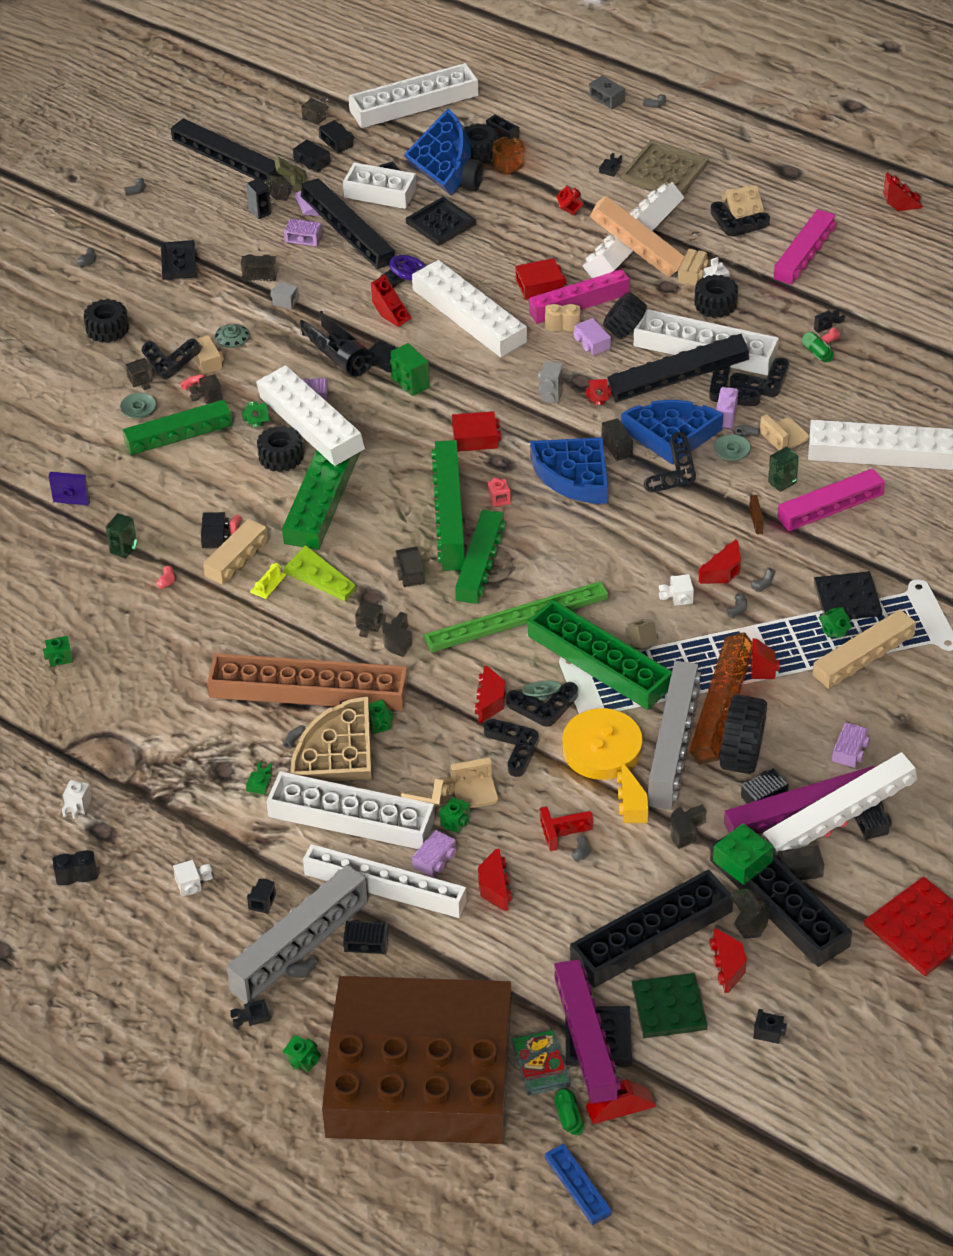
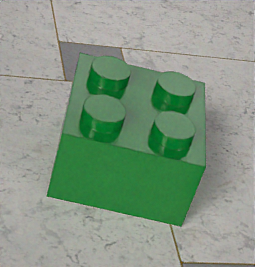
M407 343L391 351V377L402 386L404 391L414 396L430 388L428 361L417 350Z
M742 823L714 845L713 862L744 885L772 863L774 846Z

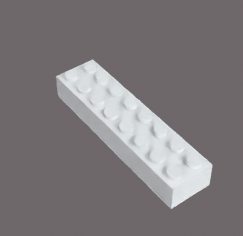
M464 63L349 95V110L361 128L369 127L478 96V79L467 64Z
M673 182L668 185L664 183L657 189L658 191L655 189L647 195L648 199L642 200L638 204L640 207H636L630 212L634 218L651 231L684 198ZM610 234L603 240L604 244L601 243L594 249L595 253H591L585 258L587 261L582 266L591 278H595L614 271L633 250Z
M437 260L412 274L413 290L499 357L506 355L527 342V326L441 261Z
M646 309L643 318L634 329L635 347L672 355L742 333L749 350V360L731 365L730 367L767 376L778 353L779 338Z
M286 365L256 381L260 398L334 466L365 449L361 432Z
M811 420L808 460L953 470V429Z
M281 771L266 801L268 817L415 849H419L428 839L435 821V808L432 803Z

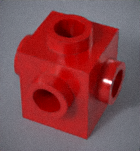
M568 185L556 196L559 207L572 215L584 205L580 197V191Z
M607 379L589 380L588 388H585L586 399H589V402H594V405H604V401H608V397H611V387L607 386ZM596 390H600L601 394L597 395Z

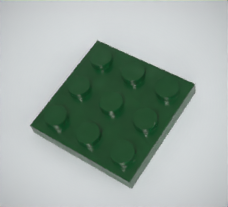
M695 973L632 981V991L643 1039L707 1030V1021Z

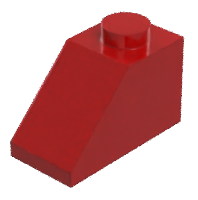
M753 638L751 655L752 679H775L776 671H779V660H776L775 651L757 638Z

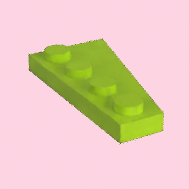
M306 545L284 567L285 574L343 601H346L356 591V585Z

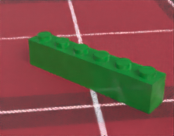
M225 400L206 404L124 428V442L131 455L233 426L231 411Z
M489 510L481 511L455 587L456 601L478 604L480 597L484 596V584H487L489 581L488 572L493 569V557H497V545L501 544V533L506 530L507 521H504V513Z

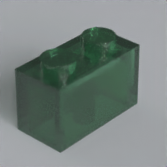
M787 446L770 455L768 482L779 492L797 483L799 456Z
M117 513L106 526L109 551L113 555L126 559L137 546L134 519Z

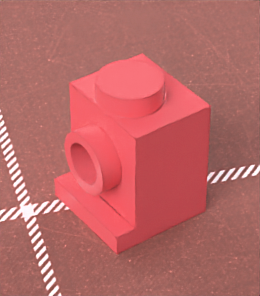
M493 478L489 481L488 494L492 506L511 504L510 488H508L506 479ZM504 495L503 498L496 499V496Z

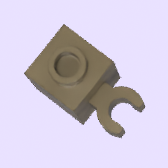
M641 619L629 623L628 628H625L626 636L631 639V645L640 648V650L650 649L651 645L658 643L654 621Z

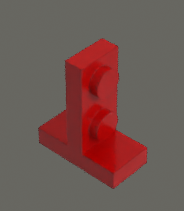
M547 806L539 808L540 823L549 851L558 850L557 837L593 830V815L591 811L551 818Z

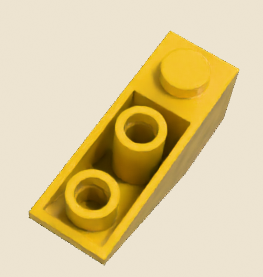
M621 763V772H617V783L621 784V787H618V799H622V803H619V815H623V823H648L647 793L627 766Z

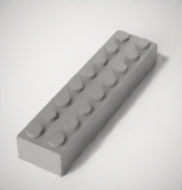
M674 661L649 777L648 806L672 810L673 802L678 800L679 790L676 789L681 786L682 775L680 774L681 771H684L685 759L682 758L687 756L688 744L686 743L690 741L691 729L689 728L693 726L694 715L692 713L696 712L697 700L695 699L699 697L700 685L697 684H700L701 672H698V664Z
M346 865L342 870H338L330 880L324 882L312 895H308L299 906L294 907L287 916L277 921L256 942L247 946L244 952L238 957L233 958L227 965L230 992L247 1004L253 1002L286 973L287 966L300 962L367 904L365 877L349 865Z

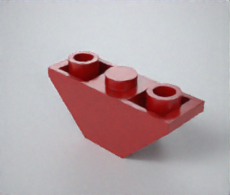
M888 172L885 174L883 194L890 206L897 211L921 209L923 207L921 203L922 198L916 191H911L906 183L902 184L897 176H892Z
M385 274L371 283L372 303L381 317L397 327L411 319L410 314Z
M735 539L730 544H727L711 560L701 565L698 571L699 583H729L740 573L741 557L738 540Z
M484 666L483 674H479V685H481V688H477V700H479V703H475V714H478V722L480 723L502 711L505 704V681L488 666Z
M495 849L478 867L480 895L485 900L506 911L508 910V902L512 901L511 890L506 889V885H509L508 873L503 872V869H506L505 856L501 857L500 849Z
M713 929V938H710L709 942L711 951H715L713 956L714 966L719 968L717 973L718 983L723 985L724 993H729L746 973L747 960L741 942L719 929Z
M627 1079L621 1080V1089L617 1090V1100L598 1103L589 1102L585 1106L592 1125L656 1107L649 1088Z

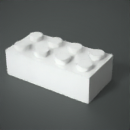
M354 162L343 181L344 198L406 209L416 191V173Z

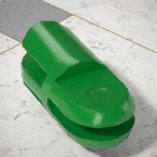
M813 332L804 334L802 344L810 353L823 362L833 360L834 352L824 340Z
M561 1089L556 1093L554 1103L562 1128L571 1135H581L584 1130V1124L576 1096L569 1089Z

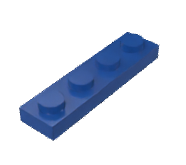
M565 1144L545 1153V1160L591 1225L612 1215V1210Z

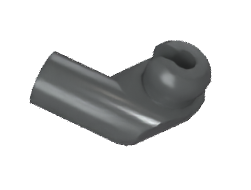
M658 95V100L644 98L643 106L657 108L665 105L666 95Z
M138 178L135 180V186L124 187L125 195L140 193L145 187L144 179Z
M88 248L86 254L81 255L77 259L78 265L82 267L92 264L95 260V250Z
M741 425L734 429V434L742 437L748 435L759 437L760 428Z
M767 568L763 579L760 581L757 579L753 580L751 588L755 589L756 592H761L769 587L776 571L772 568Z
M743 593L737 594L735 596V606L727 609V614L730 618L743 613L747 609V598H745Z
M299 725L289 731L283 746L290 749L296 738L302 735L306 726Z
M585 835L577 838L579 847L576 848V851L572 852V858L576 862H579L581 859L584 860L591 853V848Z
M309 957L304 964L287 966L286 973L293 978H305L317 965V961L313 957Z

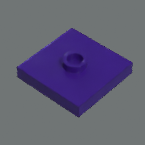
M60 472L49 473L48 477L53 502L89 506L90 498L86 475Z

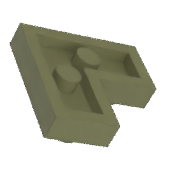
M278 157L275 160L276 171L280 175L290 178L291 188L295 192L301 191L302 183L307 182L305 170Z

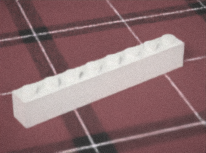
M901 752L763 832L764 839L774 846L773 854L778 860L788 857L796 850L826 835L832 829L842 826L851 818L859 816L868 808L876 806L880 801L895 795L904 787L912 785L917 780L916 769Z
M311 844L303 858L304 874L307 876L328 881L338 870H342L346 865H349L365 877L367 893L460 918L467 903L466 887L320 846Z

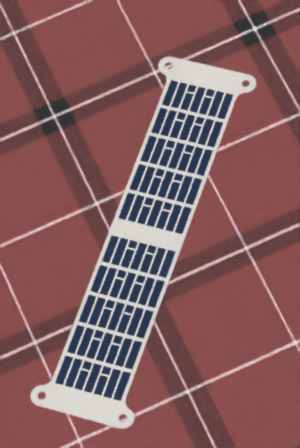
M916 579L909 583L906 592L879 598L882 616L850 619L852 628L846 631L847 634L838 639L836 637L828 638L823 632L822 624L818 618L823 612L817 611L657 645L647 650L639 649L637 651L670 671L673 670L674 661L698 664V672H701L700 684L697 685H700L699 694L766 680L752 679L753 638H757L775 651L776 660H779V671H776L775 677L812 670L815 661L899 609L916 622L915 634L910 640L904 641L896 649H892L887 653L927 644H934L943 650L952 651L953 630L928 583ZM920 584L923 588L918 590L915 588V585ZM946 640H949L952 642V644L950 646H947L944 644V642ZM560 657L559 664L566 682H573L578 686V697L574 703L579 714L597 708L622 711L641 707L577 666L567 664L566 660ZM667 693L657 703L666 701Z

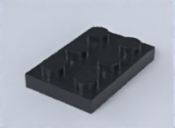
M194 240L161 242L162 280L196 277Z

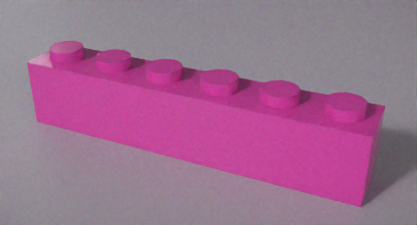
M819 209L815 211L775 264V280L792 285L796 279L800 278L801 272L806 270L810 260H813L816 252L821 250L824 241H827L830 233L835 231L837 226L835 214Z
M620 269L529 298V314L538 324L545 321L546 305L557 304L564 306L574 304L580 306V310L620 298L629 292L630 279Z
M873 468L779 504L777 518L788 531L795 530L882 496L884 494L885 481Z

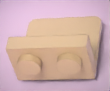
M757 185L729 189L722 196V202L724 204L728 203L729 210L736 219L764 212Z
M767 414L761 417L760 433L781 453L809 440V434L789 417L775 422Z
M490 757L450 764L452 783H454V793L457 799L469 803L470 808L492 805L498 802V796L492 779Z
M450 777L436 778L433 795L407 791L401 793V797L432 803L434 807L442 806V803L448 802L450 795L453 794L454 783H452V778Z

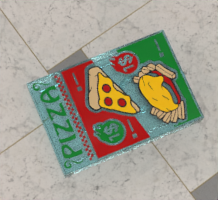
M553 1029L511 1038V1044L528 1096L570 1087V1079Z

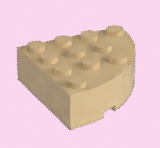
M368 697L344 701L342 704L329 708L316 717L304 730L292 756L290 774L328 782L372 780Z

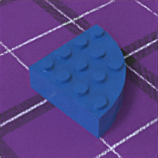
M447 108L404 156L414 168L452 196L461 184L464 164L471 157V144L465 128L456 115Z
M685 400L650 402V405L643 407L638 405L621 413V430L672 465L674 464L669 439L673 434L677 432L684 433L688 439L690 451H693L719 433L723 427L722 413L705 405L702 407L693 405V402ZM677 436V439H675L674 442L678 443L679 447L680 443L682 442V438L680 439ZM680 447L679 449H676V451L678 452L681 450H685V447ZM681 453L678 456V460H680L686 455Z
M602 437L530 441L532 467L545 485L555 492L577 501L608 504V483Z

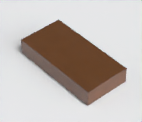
M751 495L749 510L756 534H763L764 519L757 495Z

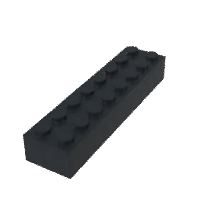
M723 838L711 844L710 861L817 967L851 946L852 931L774 855L771 864L743 885L713 862L714 845Z
M708 869L571 943L570 960H580L582 968H586L588 982L595 988L732 913L733 895Z

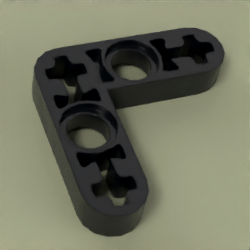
M717 201L711 204L710 213L727 236L733 237L768 227L770 224V216L767 213L760 212L736 219L723 202Z
M194 338L189 339L167 358L152 341L146 342L142 346L141 351L159 375L167 379L200 353L201 344ZM182 355V359L176 362V359ZM158 357H161V360L155 363V360Z
M786 358L775 359L767 379L734 373L730 376V387L755 389L763 396L776 397L779 395L789 371V361Z
M730 366L713 371L709 389L711 401L718 402L720 389L726 387L738 389L737 405L757 406L760 403L761 394L758 390L728 386Z
M677 432L669 439L676 470L646 478L644 488L647 492H659L688 485L695 481L696 472L688 439L684 433ZM677 436L680 439L682 438L680 447H685V450H681L678 452L676 451V449L680 448L679 444L674 442V440L677 439ZM681 453L687 456L686 463L679 462L678 456ZM689 465V468H686L687 474H691L689 481L687 478H683L686 472L685 469L681 470L680 467ZM667 475L674 477L673 485L666 483ZM659 477H661V484L654 486V489L649 487L651 479L653 482L660 481Z
M573 682L564 683L561 689L554 693L545 704L518 690H512L506 695V705L511 710L530 720L549 727L555 724L577 699L578 686ZM555 702L563 703L560 707H556L553 704ZM534 706L536 707V709L533 711H528L526 707Z
M497 719L485 721L484 735L486 737L515 745L508 760V773L513 777L522 776L526 772L539 743L538 732L532 728ZM508 731L516 732L514 736H508L506 733ZM521 750H526L529 753L526 755H520L518 752Z

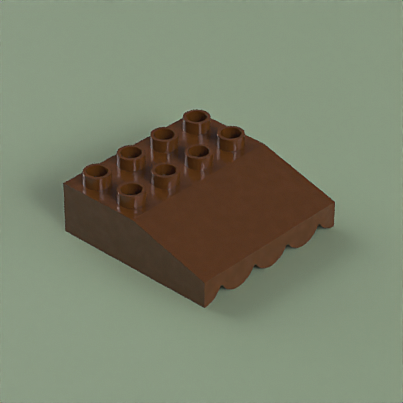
M339 976L330 1031L322 1105L325 1138L503 1144L512 1001L511 981Z

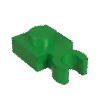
M259 761L257 763V772L252 771L247 781V792L266 795L271 782V763L265 769L262 768V762Z

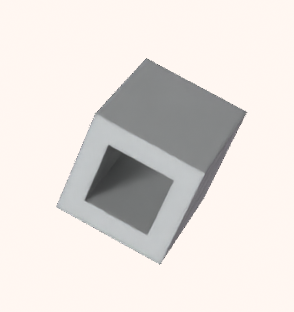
M278 282L275 288L271 290L273 305L292 310L298 301V287Z

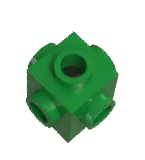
M258 401L249 402L248 406L244 407L245 411H242L243 422L247 421V425L251 424L252 427L262 426L263 422L269 421L266 403L258 404ZM252 412H257L258 416L253 417Z
M843 607L833 608L818 617L822 624V630L828 638H841L847 634L846 631L852 628L850 618L845 613Z
M68 636L45 640L46 648H43L45 660L49 659L50 667L73 663Z
M383 700L369 703V720L372 734L391 729L393 714L391 709L387 710Z
M451 797L445 806L443 805L439 811L441 826L446 830L459 833L469 822L470 804Z
M297 1035L293 1036L282 1051L293 1068L298 1071L303 1069L308 1073L322 1056L317 1050L318 1045L309 1038L305 1040Z

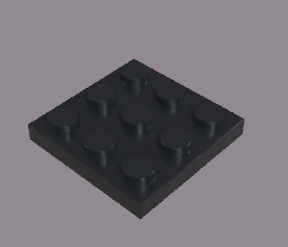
M441 197L406 217V224L440 246L476 225V219L446 198Z
M870 571L814 577V585L823 614L833 608L843 607L850 619L882 616V608Z
M596 1006L595 1012L599 1013L601 1018L600 1029L605 1030V1045L609 1044L610 1061L614 1060L615 1065H632L630 1006ZM565 1017L566 1065H579Z

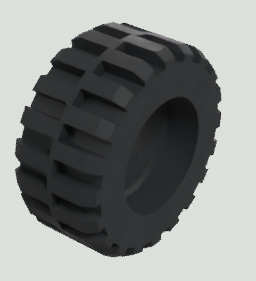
M739 694L732 697L721 745L720 767L722 769L745 774L755 772L767 712V702L764 699Z

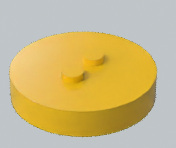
M607 708L590 709L576 715L566 725L562 737L563 756L567 764L582 776L597 780L617 778V772H621V763H624L630 771L638 764L642 754V733L637 723L620 711Z

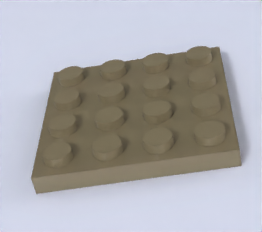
M650 140L621 174V180L652 191L654 189L658 191L657 189L664 183L668 185L673 182L683 195L709 164V158Z

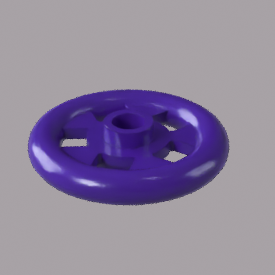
M396 255L389 262L390 269L394 274L409 281H412L413 273L426 267L421 260L409 255Z

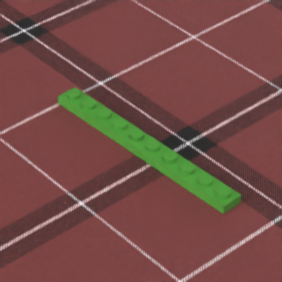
M601 581L424 634V641L432 653L527 624L528 620L552 599L566 608L574 610L607 600L608 593Z

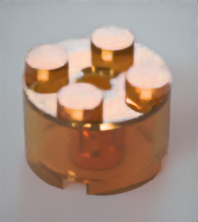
M502 137L495 140L492 147L493 166L505 175L525 166L523 141L515 137L513 139Z

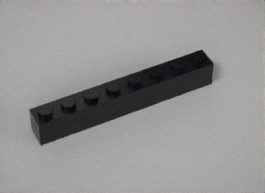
M183 118L171 127L172 141L253 179L261 178L268 186H272L283 177L276 171L274 160Z
M319 178L302 183L300 197L376 269L389 265L391 258L395 256L393 247L380 237Z
M742 333L731 335L728 338L716 340L704 346L681 351L673 356H666L660 360L647 362L644 365L632 367L620 373H613L607 376L608 386L611 387V394L616 403L749 360V350Z

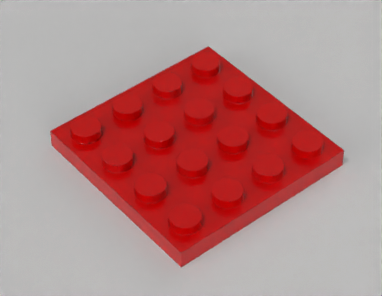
M924 876L864 920V925L924 976L953 956V900Z

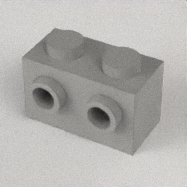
M545 361L543 370H539L538 381H541V383L539 384L538 394H541L542 402L559 403L563 390V363Z

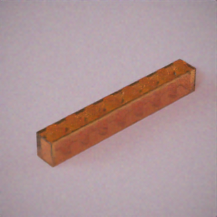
M745 632L727 636L724 639L689 753L699 765L720 759L729 705L732 697L740 694L752 655V641Z

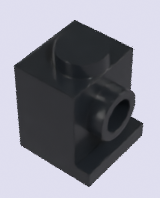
M258 879L256 886H253L251 889V894L247 895L249 910L269 913L276 896L275 882L268 879Z
M759 1009L754 1025L753 1039L779 1044L781 1036H785L787 1030L784 1016L765 1013L763 1009Z

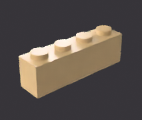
M251 519L246 520L203 563L205 576L223 585L239 568L243 567L250 557L254 556L261 546L266 544L268 540L266 527Z

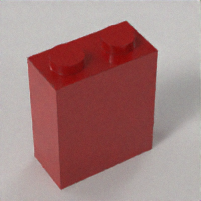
M554 258L515 266V279L525 300L563 288L566 285L565 275L561 274V267Z
M495 411L452 414L453 438L457 440V452L498 449V441H501V431L497 430L500 429L499 418H495Z

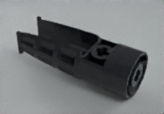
M320 311L321 326L330 334L329 338L307 322L300 320L302 335H306L319 350L352 377L361 376L370 368L373 358L371 351L345 329L323 315V311Z

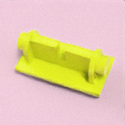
M271 564L270 569L259 582L255 583L250 593L267 599L286 576L285 573L281 572L280 564Z

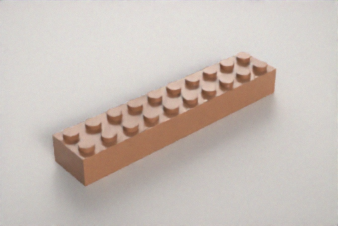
M217 653L213 655L207 681L209 698L337 706L350 699L368 697L369 703L383 700L387 710L391 709L394 711H403L408 683L407 666Z

